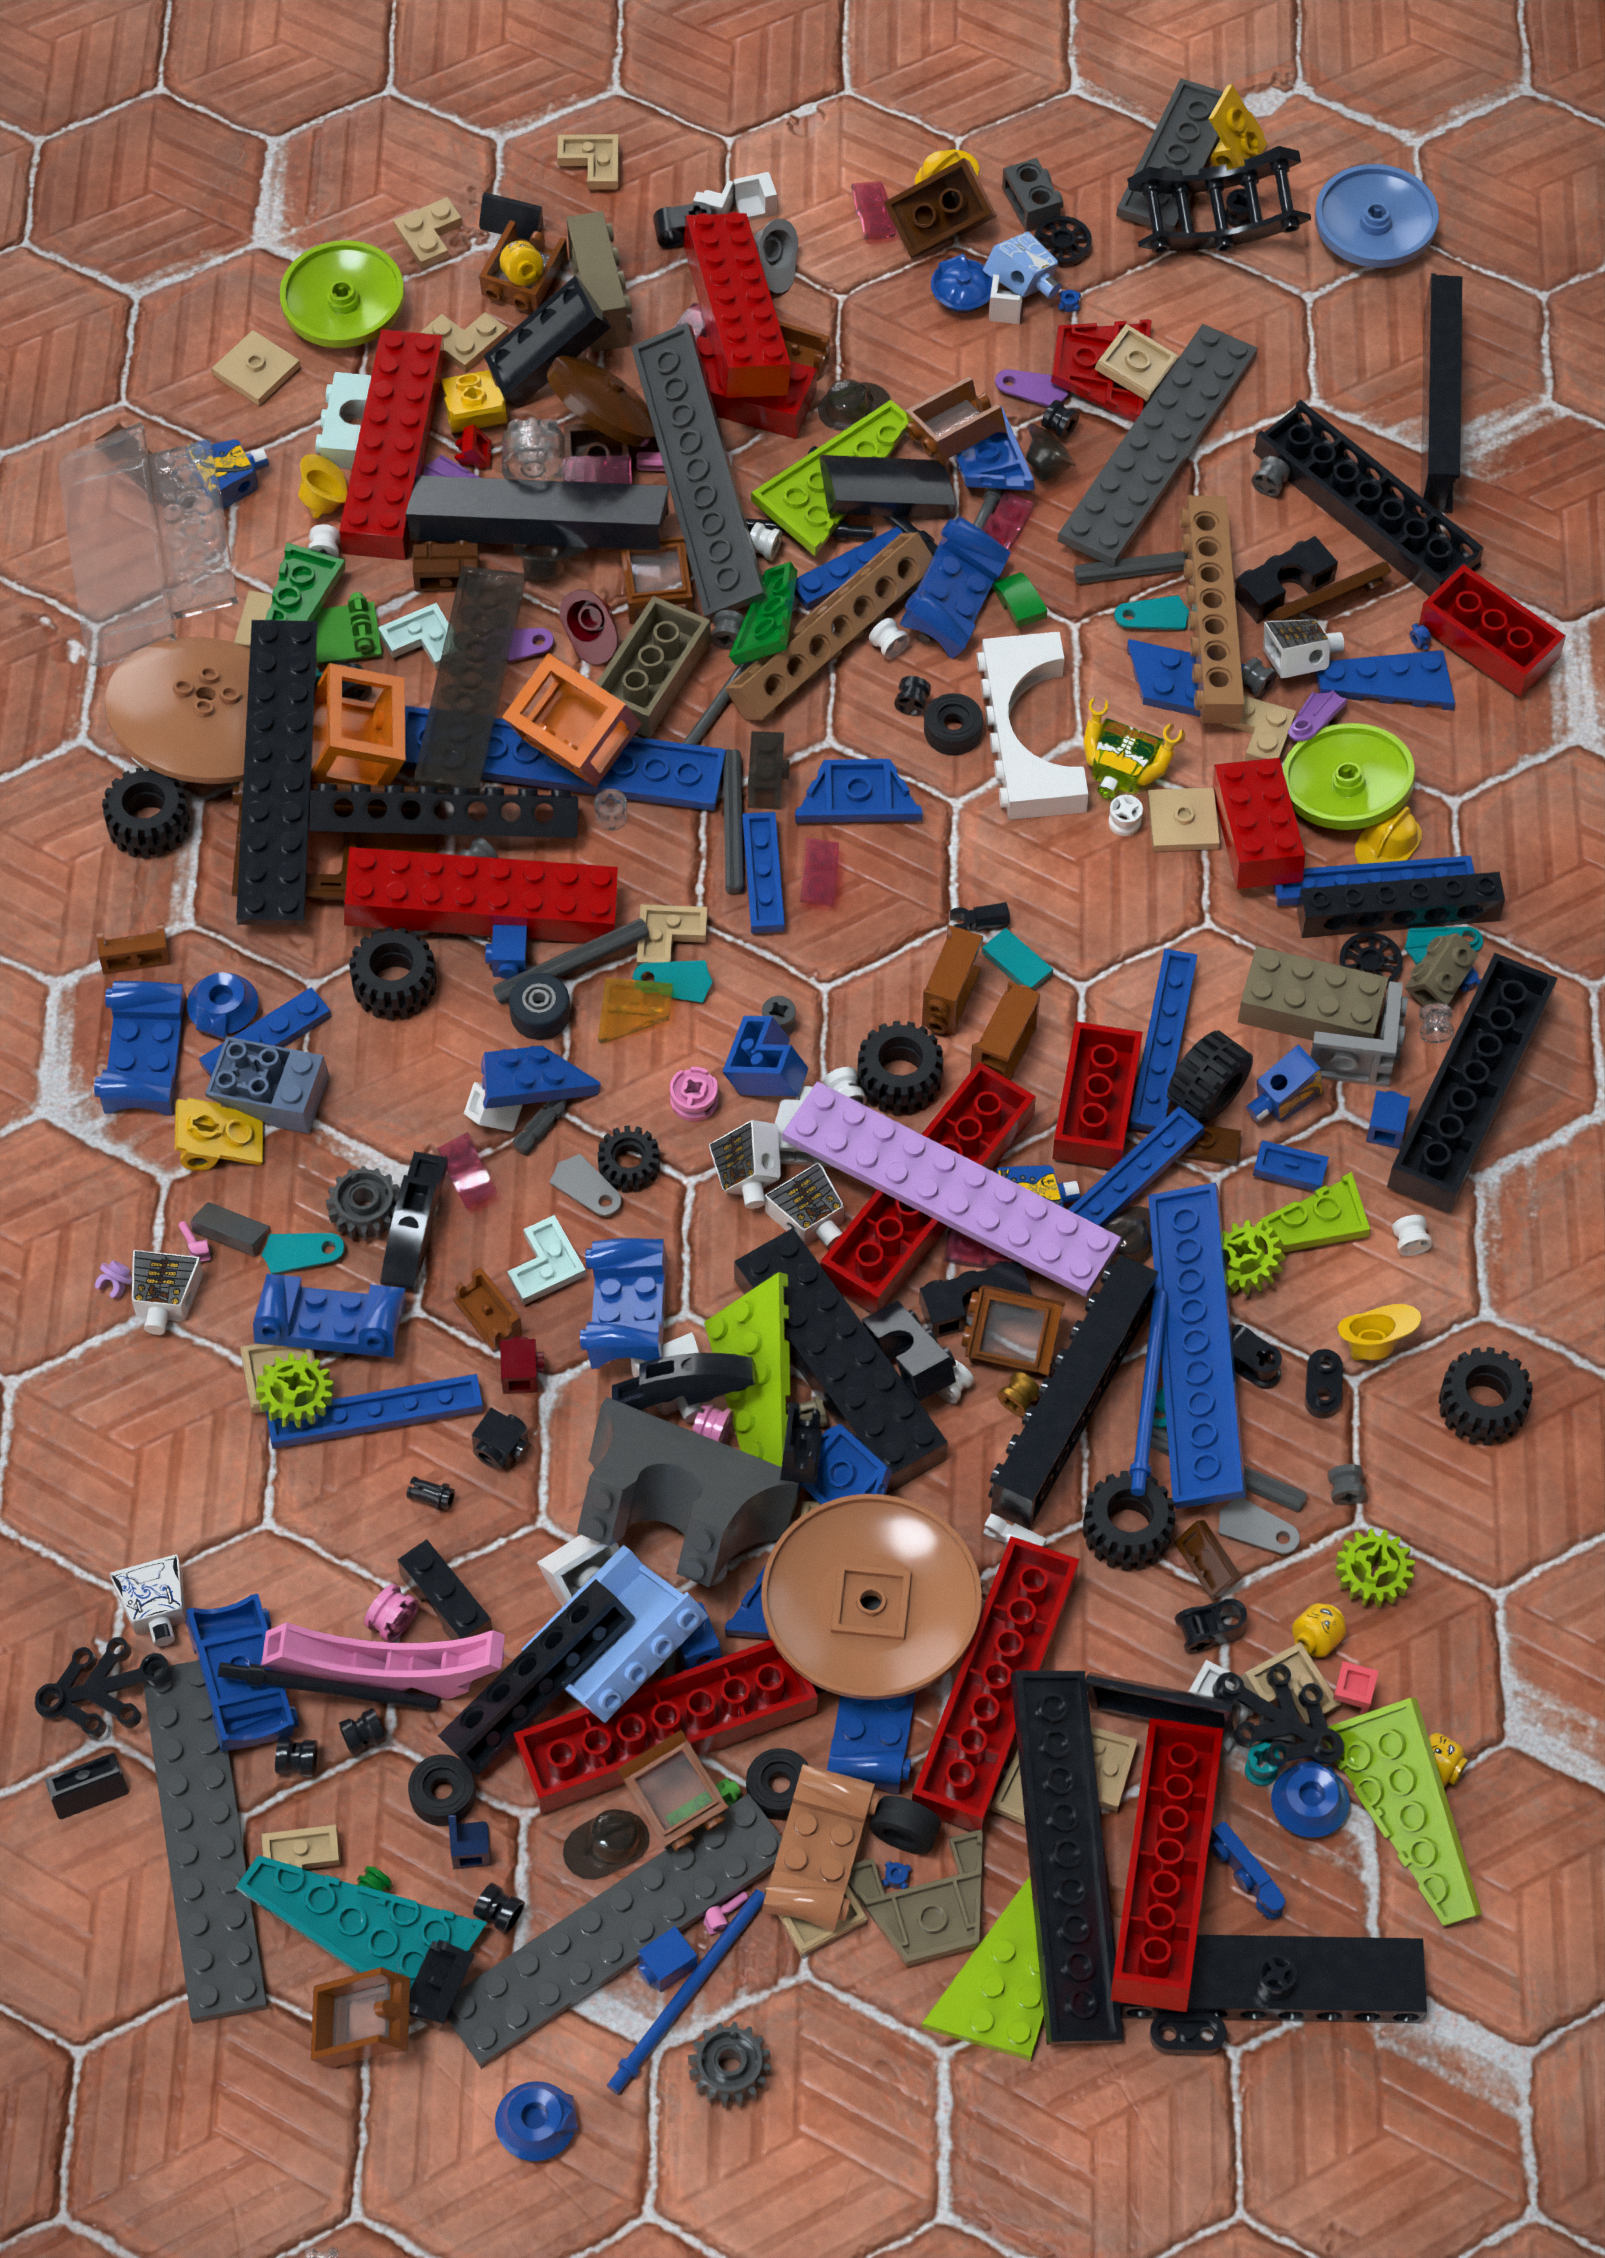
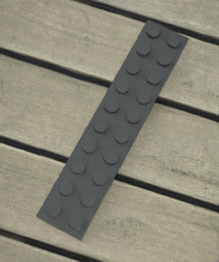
M686 322L631 346L682 536H684V543L703 613L711 621L714 619V615L721 610L735 611L766 598L767 594L693 328Z
M1202 324L1058 533L1057 541L1114 567L1256 358L1258 348Z
M198 1660L171 1665L172 1675L168 1682L163 1685L153 1686L148 1682L143 1683L192 2024L268 2009L252 1901L235 1889L246 1873L247 1868L229 1751L221 1753L212 1721L213 1713ZM163 1668L157 1669L154 1672V1677L158 1676L163 1671Z
M749 1793L729 1806V1811L724 1814L726 1820L710 1831L702 1827L692 1833L694 1840L677 1851L672 1846L664 1850L458 1990L446 2019L481 2069L639 1961L638 1951L674 1926H676L679 1932H682L704 1917L709 1908L720 1906L774 1869L782 1837Z

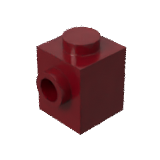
M516 1336L509 1340H500L503 1394L538 1392V1373H544V1352H537L536 1339Z

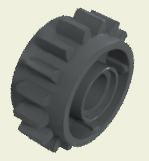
M365 1166L354 1171L349 1169L348 1173L343 1177L338 1176L336 1178V1186L329 1187L328 1189L330 1198L326 1199L329 1220L331 1223L336 1222L337 1231L339 1233L346 1231L350 1239L360 1237L363 1238V1241H367L369 1237L376 1236L380 1238L381 1233L385 1230H390L400 1190L398 1184H393L392 1176L390 1174L382 1175L379 1168L370 1170L366 1169ZM362 1201H370V1202H371V1203H370L369 1205H367V1206H359V1205H357L358 1203H360V1202H362Z
M733 2022L731 2027H723L721 2023H717V2030L713 2032L705 2029L703 2031L704 2040L702 2042H693V2050L697 2054L688 2056V2065L696 2067L689 2071L690 2080H699L695 2086L696 2092L700 2094L705 2091L708 2094V2103L711 2104L716 2099L722 2102L723 2108H727L728 2104L736 2102L738 2107H742L743 2100L748 2097L753 2101L756 2100V2089H766L767 2080L762 2075L771 2074V2065L764 2063L771 2059L770 2050H761L764 2045V2038L762 2036L754 2038L752 2036V2027L748 2026L745 2030L738 2028L737 2022ZM728 2058L735 2059L740 2063V2066L734 2071H725L719 2065Z

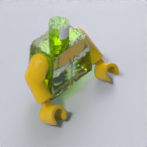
M1093 697L1089 701V710L1092 713V718L1087 721L1083 747L1086 762L1093 767L1092 778L1101 782L1097 788L1098 793L1104 798L1113 799L1119 789L1128 793H1135L1141 785L1146 786L1162 777L1175 754L1174 746L1180 745L1185 740L1184 730L1181 729L1178 737L1171 740L1170 733L1174 728L1173 724H1169L1164 728V739L1108 718L1103 723L1101 718L1109 710L1108 701L1105 700V707L1102 711L1096 712L1093 709L1095 697Z

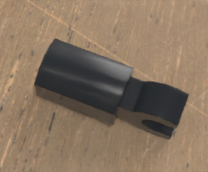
M1007 902L973 907V910L958 907L950 910V920L964 921L961 924H955L954 927L967 931L976 928L978 931L1010 925V913Z

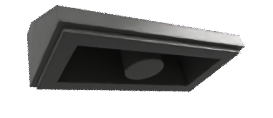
M207 1202L193 1216L190 1222L193 1233L254 1257L270 1230V1226L210 1202Z

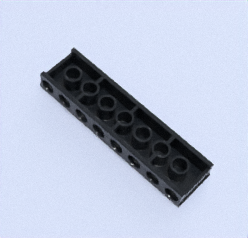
M1431 273L1423 325L1421 497L1439 512L1452 513L1453 483L1456 482V479L1460 478L1463 276L1436 275V273Z
M1301 399L1296 402V407L1268 430L1257 433L1255 448L1253 449L1254 454L1262 460L1268 456L1283 460L1291 471L1287 481L1429 597L1463 564L1474 572L1481 567L1480 562L1484 549L1482 545ZM1301 413L1308 416L1312 426L1306 423ZM1324 431L1332 436L1333 443L1326 438ZM1347 450L1351 451L1356 456L1358 463L1354 462L1350 458ZM1370 468L1377 472L1380 477L1379 480L1374 478ZM1393 487L1402 493L1404 500L1395 494ZM1416 506L1423 509L1427 516L1426 518L1420 515ZM1439 525L1444 526L1448 530L1450 538L1442 532ZM1463 544H1466L1472 550L1473 555L1470 556L1466 552Z
M417 475L405 516L408 519L410 540L449 542L464 540L473 543L660 550V538L664 521L669 513V486Z
M1197 1934L1187 2012L1121 2002V2018L1155 2019L1162 2013L1173 2012L1211 2013L1221 2018V2020L1420 2024L1424 2014L1427 2013L1423 1938ZM1272 1955H1283L1289 1958L1297 1970V1978L1291 1994L1286 1999L1280 2001H1271L1263 1997L1256 1986V1978L1262 1961ZM1271 1981V1982H1270V1983L1278 1984V1985L1280 1986L1279 1982H1275V1981Z

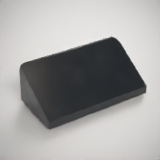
M484 192L479 220L481 230L502 235L511 220L516 222L518 238L529 241L534 231L541 233L543 229L541 206Z
M115 1752L44 1779L59 1819L67 1818L128 1794V1788Z

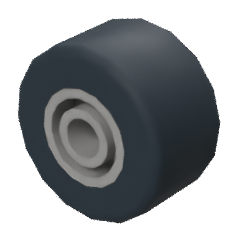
M543 973L527 975L518 980L511 989L509 996V1009L513 1026L520 1034L536 1040L553 1038L561 1033L569 1023L571 1014L568 989L562 981L550 974Z

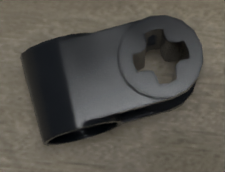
M694 202L675 207H663L657 210L653 215V222L658 244L667 249L684 245L686 215H696V211L699 214H712L710 206L703 202Z
M1240 1324L1235 1325L1232 1328L1235 1372L1261 1389L1274 1387L1281 1379L1280 1366L1282 1364V1355L1275 1346L1270 1345L1255 1335L1249 1328Z
M1230 1598L1204 1606L1191 1607L1175 1615L1176 1625L1181 1626L1186 1640L1184 1644L1186 1653H1200L1212 1647L1241 1639L1245 1633L1247 1610L1244 1604L1239 1600ZM1225 1616H1233L1239 1622L1234 1625H1228L1222 1622L1221 1619Z

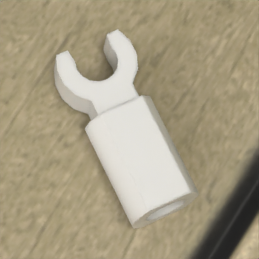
M990 1514L984 1525L986 1529L983 1535L992 1540L1003 1542L1004 1548L1007 1547L1010 1536L1042 1547L1046 1546V1538L1016 1523L1011 1526L994 1514Z

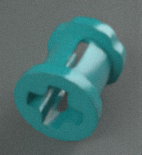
M1267 1742L1255 1744L1249 1750L1244 1768L1247 1780L1258 1787L1272 1784L1278 1774L1279 1767L1272 1766L1266 1760V1751L1271 1745ZM1274 1749V1756L1276 1758L1281 1759L1279 1756V1751L1277 1749ZM1263 1761L1268 1763L1265 1764L1263 1768L1257 1766L1260 1765Z

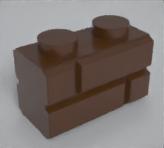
M461 540L454 544H438L434 541H426L421 545H413V580L415 591L479 590L480 562L478 543L471 544L468 541Z

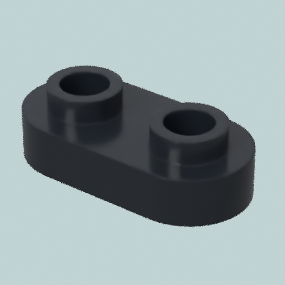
M1320 1349L1313 1352L1308 1359L1306 1367L1305 1407L1312 1416L1321 1419L1330 1418L1338 1412L1342 1397L1343 1362L1336 1352L1329 1349ZM1328 1362L1331 1367L1323 1368L1319 1363ZM1325 1393L1330 1398L1322 1400L1318 1397V1394Z
M1162 2013L1153 2020L1149 2032V2038L1153 2047L1164 2054H1214L1223 2047L1227 2035L1224 2022L1221 2018L1211 2013ZM1164 2031H1171L1174 2033L1175 2038L1168 2041L1161 2034ZM1203 2031H1208L1213 2035V2039L1211 2041H1204L1199 2034Z

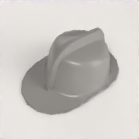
M774 219L764 229L756 233L754 240L769 290L773 293H783L789 290L794 281L798 237L795 228L789 221Z

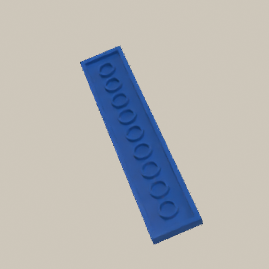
M405 706L406 761L401 768L551 789H568L573 792L715 811L726 749L632 737L595 788L521 739L504 719Z
M1215 1182L1148 1195L1153 1263L1154 1270L1159 1272L1156 1290H1164L1168 1293L1161 1362L1174 1506L1176 1509L1245 1498L1247 1496L1219 1189Z

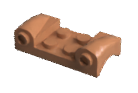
M805 1764L802 1765L764 1899L762 1913L799 1918L833 1933L835 1932L838 1919L846 1920L851 1899L844 1897L853 1862L866 1815L875 1814L880 1796L879 1793L873 1792L875 1784Z

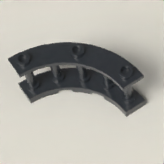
M1277 146L1262 154L1244 159V166L1229 170L1225 164L1200 168L1198 175H1183L1182 170L1147 167L1127 178L1129 190L1142 192L1146 196L1152 234L1138 241V246L1140 248L1152 249L1153 253L1216 248L1217 251H1227L1234 248V245L1256 241L1281 232L1297 231L1301 224L1311 220V214L1294 210L1287 173L1290 171V168L1301 163L1299 151ZM1275 175L1282 213L1263 220L1256 184L1259 183L1260 179ZM1241 185L1245 188L1251 224L1228 229L1222 191H1224V188ZM1206 191V193L1210 194L1216 231L1194 232L1188 195L1190 193ZM1158 194H1172V197L1176 198L1181 232L1164 231Z

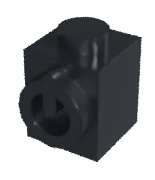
M492 1407L471 1435L474 1455L481 1462L495 1469L505 1467L510 1470L516 1460L520 1462L525 1457L530 1447L525 1423L512 1414L506 1416Z

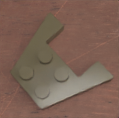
M981 1829L949 1838V1846L958 1875L895 1892L884 1893L874 1858L853 1863L848 1881L849 1887L906 1967L974 1949L979 1946L983 1842Z

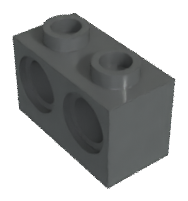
M1037 158L1003 168L1002 189L1025 232L1036 230L1045 220L1060 216V210L1064 206L1063 198L1058 190H1054L1048 170L1042 168Z

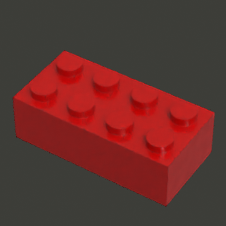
M698 336L696 342L717 417L797 439L817 393V368L790 361L791 371L788 395L725 398L709 338Z
M1464 564L1423 603L1419 626L1424 625L1432 636L1520 698L1560 659L1566 635Z
M1280 757L1215 764L1213 776L1215 803L1236 888L1243 889L1303 882L1305 852Z
M1075 1021L1054 1137L1052 1159L1111 1169L1122 1160L1143 1032Z

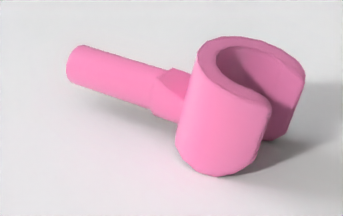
M186 1221L180 1222L178 1226L187 1240L190 1256L200 1257L201 1262L211 1260L207 1239L196 1242L195 1236Z
M744 1891L721 1907L713 1906L707 1910L703 1923L710 1935L718 1934L726 1929L728 1922L725 1916L749 1899Z

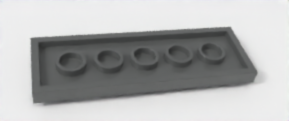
M1180 78L1134 174L1147 167L1182 170L1183 175H1198L1200 168H1206L1220 139L1208 118L1222 96L1223 91ZM1127 187L1117 207L1116 216L1151 227L1146 196L1142 192L1132 191ZM1190 193V194L1188 195V200H1189V201H1190V199H1191L1193 193ZM1158 194L1164 231L1175 232L1180 222L1176 198L1172 197V194Z

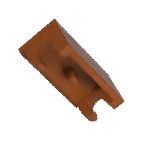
M778 321L790 361L817 368V381H819L830 357V336Z
M164 923L157 924L158 932L106 940L103 932L96 933L103 975L170 965Z
M480 1266L472 1272L471 1277L473 1280L470 1284L464 1286L461 1281L457 1283L454 1303L494 1353L500 1349V1340H509L512 1337L522 1335L521 1319Z

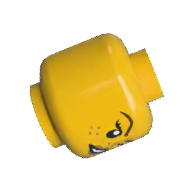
M521 240L506 245L499 258L500 268L505 276L512 283L519 286H528L536 282L544 269L540 253L533 245Z
M1316 1603L1310 1605L1292 1624V1635L1295 1645L1301 1642L1310 1656L1317 1658L1327 1656L1346 1636L1344 1616L1336 1607L1329 1604Z
M1438 1732L1432 1733L1429 1736V1740L1443 1786L1445 1787L1449 1783L1455 1785L1468 1762V1759L1464 1758L1465 1750L1460 1744Z

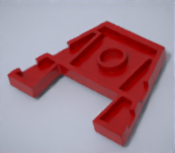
M1144 319L1140 320L1139 324H1127L1150 338L1152 320ZM1115 321L1112 326H1097V323L1058 325L1050 382L1135 422L1143 411L1144 399L1129 390L1113 388V380L1095 370L1097 362L1127 324L1126 321Z

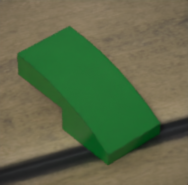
M1022 572L993 582L992 586L1003 609L1009 610L1017 628L1047 618L1048 611L1030 580Z

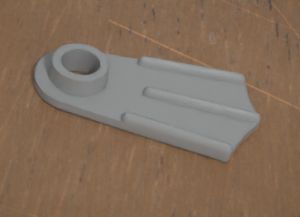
M581 1154L558 1162L555 1172L549 1180L552 1186L597 1215L610 1216L619 1210L621 1196L618 1191ZM604 1200L612 1202L607 1207L601 1206L600 1203Z
M1243 1498L1233 1499L1219 1510V1535L1279 1554L1291 1553L1299 1545V1532L1293 1525ZM1279 1536H1287L1290 1541L1286 1544H1280L1276 1539Z

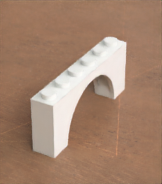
M1060 632L982 639V652L976 653L978 672H984L985 679H981L982 698H988L989 706H985L987 726L993 725L994 733H990L991 752H997L998 760L994 761L996 780H1002L1003 788H999V801L1001 808H1007L1008 820L1087 812L1089 794L1084 767L1061 766L1035 756L1017 739L1009 720V714L1015 702L1028 689L1043 681L1063 677L1064 653Z

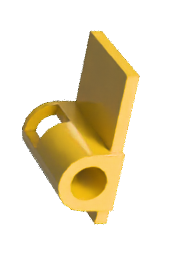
M1233 84L1227 85L1208 119L1220 137V141L1211 155V162L1214 167L1226 164L1229 170L1244 166V159L1262 154L1268 143L1264 138L1263 130L1252 112H1249Z
M490 370L440 379L446 396L444 397L452 434L463 432L464 427L473 424L478 428L507 423L505 401L500 388L495 386Z
M187 1098V1100L178 1099L176 1101L175 1151H181V1165L189 1170L203 1171L212 1168L219 1158L261 1165L263 1163V1121L236 1109L221 1107L220 1103ZM195 1158H202L208 1161L205 1164H194Z

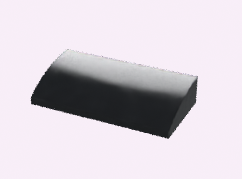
M574 276L488 351L484 358L503 396L517 407H520L548 383L547 371L557 357H578L608 331L611 326L584 284L578 277Z
M821 455L819 458L829 514L948 518L956 506L947 471L944 465L942 466L937 460Z
M1090 1672L1086 1677L1085 1683L1092 1709L1145 1720L1154 1718L1222 1728L1223 1736L1234 1738V1731L1238 1727L1241 1714L1240 1704L1236 1701Z

